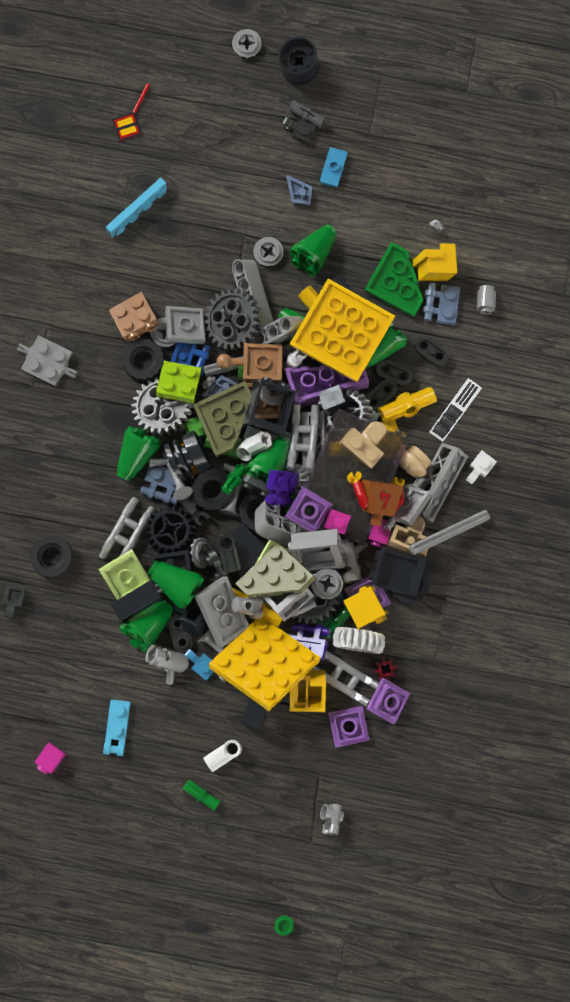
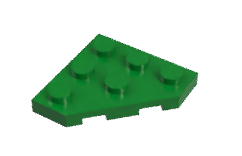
M391 242L364 292L414 318L423 302V297L419 290L408 250Z

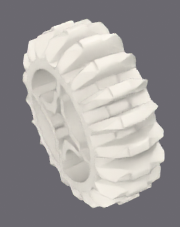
M338 627L333 634V645L346 650L380 654L385 647V636L368 630Z

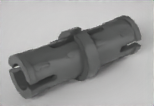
M293 100L288 108L289 111L302 117L303 121L307 120L318 128H321L326 120L325 117L312 111L311 107L307 108L296 100Z

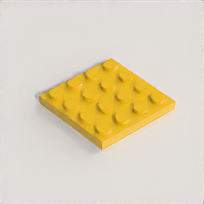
M327 279L290 342V346L357 383L393 322L395 315L334 281Z
M255 619L242 634L236 637L209 663V668L270 711L320 662V656L274 624L263 619Z

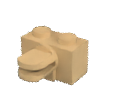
M374 421L362 433L355 428H351L339 444L367 468H372L384 454L376 445L385 436L387 430L383 423Z
M418 516L412 526L405 524V527L396 524L390 534L386 549L416 558H425L428 549L416 555H413L409 549V546L426 538V536L422 535L425 527L423 517Z

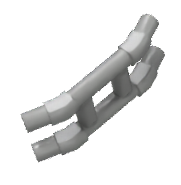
M293 404L290 449L286 469L288 471L294 470L297 451L308 452L305 470L312 472L316 460L319 405H312L311 426L300 425V404ZM299 433H310L309 444H298Z
M132 497L124 508L110 536L107 538L99 557L106 559L115 541L125 546L120 556L133 549L145 525L149 522L148 517L151 518L155 508L149 506L139 523L129 518L139 502L137 498ZM124 525L134 529L129 540L119 535Z
M326 650L325 659L336 665L331 675L326 673V682L368 707L371 700L356 692L354 688L360 680L376 690L379 682ZM315 666L312 670H321V669H319L318 667ZM343 670L353 676L347 686L337 680Z

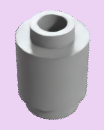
M483 285L477 291V310L481 314L488 315L495 311L496 291H494L495 288L493 286Z

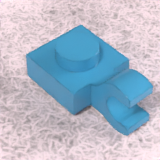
M190 649L186 652L185 656L194 663L191 669L207 680L214 672L209 668V663L212 660L204 653L201 657H198Z

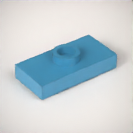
M332 147L329 148L319 181L320 184L334 188L338 187L348 152Z

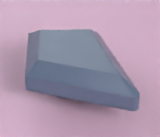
M287 175L286 179L291 203L310 206L312 186Z
M221 375L202 394V397L208 398L238 383Z

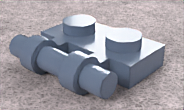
M428 283V290L425 292V297H427L426 306L423 308V313H425L424 320L431 321L432 315H437L436 323L455 325L460 287L441 285V290L438 292L435 291V283ZM434 299H439L438 308L433 307Z
M149 466L144 481L151 483L149 488L142 486L140 493L147 495V498L162 500L165 504L177 505L178 500L172 496L173 491H176V485L168 468ZM157 486L166 488V494L156 491Z

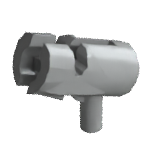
M349 539L341 540L345 550V568L339 569L346 571L341 575L343 584L358 582L362 578L360 564H358L357 559L359 558V553L366 549L368 544L362 541L354 547L353 542H349Z
M151 645L146 652V662L149 665L160 670L164 668V671L167 672L166 684L169 685L174 683V673L184 672L189 665L185 654L167 648L161 649L159 646Z

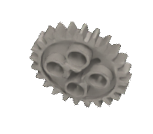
M155 377L153 383L148 380L147 387L142 384L143 390L136 391L139 397H133L136 403L131 404L134 409L132 414L135 417L136 423H139V427L141 429L144 428L146 433L151 430L152 435L155 436L158 431L159 435L162 436L164 431H166L170 435L171 429L177 432V426L184 427L182 421H189L186 415H192L189 409L193 408V404L178 400L171 402L172 399L162 397L153 398L159 382L158 378ZM154 410L152 414L147 415L149 411ZM172 414L170 418L165 419L167 415Z

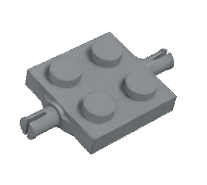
M39 335L30 348L21 343L17 347V351L26 354V360L21 369L54 386L57 385L64 374L75 378L74 374L77 375L78 371L68 367L73 352Z
M418 477L413 484L403 485L404 503L395 512L394 516L383 515L389 518L384 525L386 530L391 531L396 522L409 526L413 525L431 498L429 492L420 489V486L425 481L423 477Z

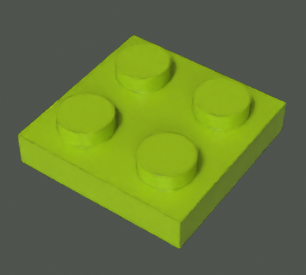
M164 361L156 396L194 403L201 367Z

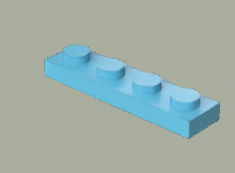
M159 178L106 226L107 233L112 238L115 235H120L129 222L133 223L136 221L139 213L143 210H148L156 198L159 199L166 193V182Z

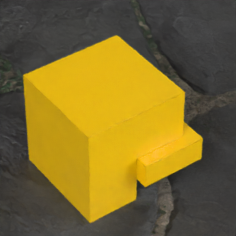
M441 243L440 250L424 249L412 260L413 267L418 268L419 281L447 282L457 274L455 244Z
M366 585L359 589V593L344 600L358 629L375 621L379 624L387 620L386 614H388V611L384 610L374 592V586Z
M311 670L290 690V711L325 712L326 673L325 670Z

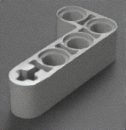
M264 500L255 510V530L266 539L288 547V542H291V534L310 532L295 522L280 516V505H270ZM324 548L308 549L302 551L305 554L321 552Z

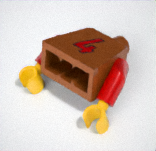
M357 471L355 477L350 472L347 480L353 484L362 511L372 514L370 524L382 526L383 515L394 516L395 512L404 503L403 485L405 480L401 478L397 482V477L395 476L390 480V483L364 479L361 482L359 481L362 477L361 472Z

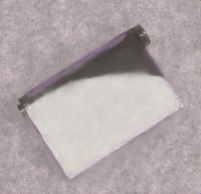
M338 409L305 488L333 504L330 509L350 515L351 517L345 531L348 532L346 538L364 546L373 527L370 524L372 514L362 511L353 484L348 482L347 476L352 472L355 477V473L358 471L362 474L359 480L361 482L364 479L391 483L409 439L405 438L407 434L402 431L396 430L394 433L387 430L385 436L376 445L384 454L372 468H367L341 446L339 442L351 428H355L362 433L371 422ZM307 505L304 508L305 515H313L314 507L312 505Z

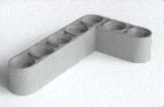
M245 259L235 260L232 264V272L237 289L247 291V295H253L252 300L258 301L255 307L261 308L257 314L262 315V317L257 319V322L262 324L256 326L259 333H253L255 336V340L252 339L253 343L278 345L295 336L303 319L299 316H284L273 321L256 262Z

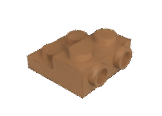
M142 292L109 310L127 343L138 339L140 335L154 330L159 325Z

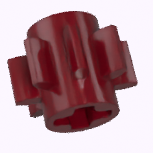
M383 657L381 664L375 662L378 669L373 671V673L380 675L378 680L385 677L389 681L390 675L396 677L393 670L398 667L392 666L393 659L385 662ZM388 665L390 673L382 674V668L380 667Z

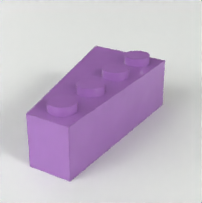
M326 365L308 368V366L296 369L284 368L288 385L291 386V389L297 391L294 404H300V409L317 404L318 400H320L318 393L337 385L343 387L345 392L348 389L354 392L369 388L366 370H364L356 383Z

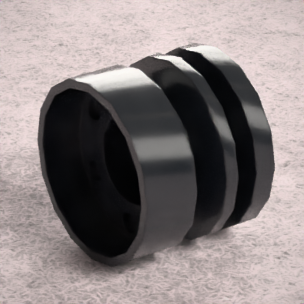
M298 36L289 38L282 44L279 49L278 58L282 76L286 81L293 85L301 86L314 80L319 70L315 45L307 38Z
M194 430L182 436L183 446L176 439L173 440L174 448L170 443L164 445L167 460L181 481L187 479L186 472L190 477L194 475L192 466H195L199 472L212 467L208 453Z

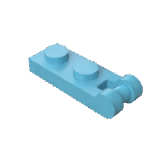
M110 701L103 754L110 755V753H114L117 756L123 757L131 702ZM112 739L119 740L118 746L111 745Z

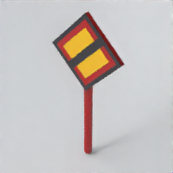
M149 83L146 84L132 113L112 119L119 142L142 134L135 114L150 86Z

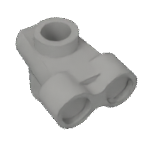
M257 596V598L235 597L231 603V608L234 613L246 614L252 619H261V607L264 599L262 596Z
M323 805L320 812V818L325 820L322 834L329 836L338 835L339 823L344 817L341 805Z

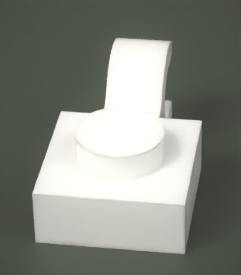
M481 450L470 465L473 471L466 481L473 484L479 475L485 478L497 461Z

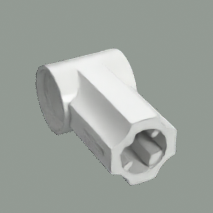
M262 431L254 436H247L236 449L237 456L243 461H249L254 455L272 445L271 436L268 432Z
M229 740L205 756L204 760L211 771L214 772L241 754L242 745L237 740ZM230 743L237 745L238 751L236 754L228 752V745Z

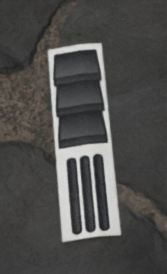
M468 378L429 432L443 442L482 388Z

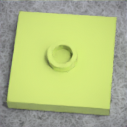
M132 549L99 569L117 600L150 581Z

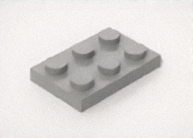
M221 577L194 595L217 647L225 646L249 627L244 614L232 611L231 603L236 595L227 577Z

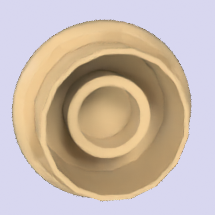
M411 445L408 450H402L398 455L399 464L403 470H406L407 474L415 478L426 475V468L431 464V461L419 448Z

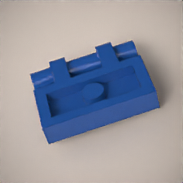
M177 343L171 362L193 366L191 362L193 356H196L198 361L195 367H201L200 376H202L205 361L210 356L208 354L210 346L203 345L202 350L196 349L198 344Z

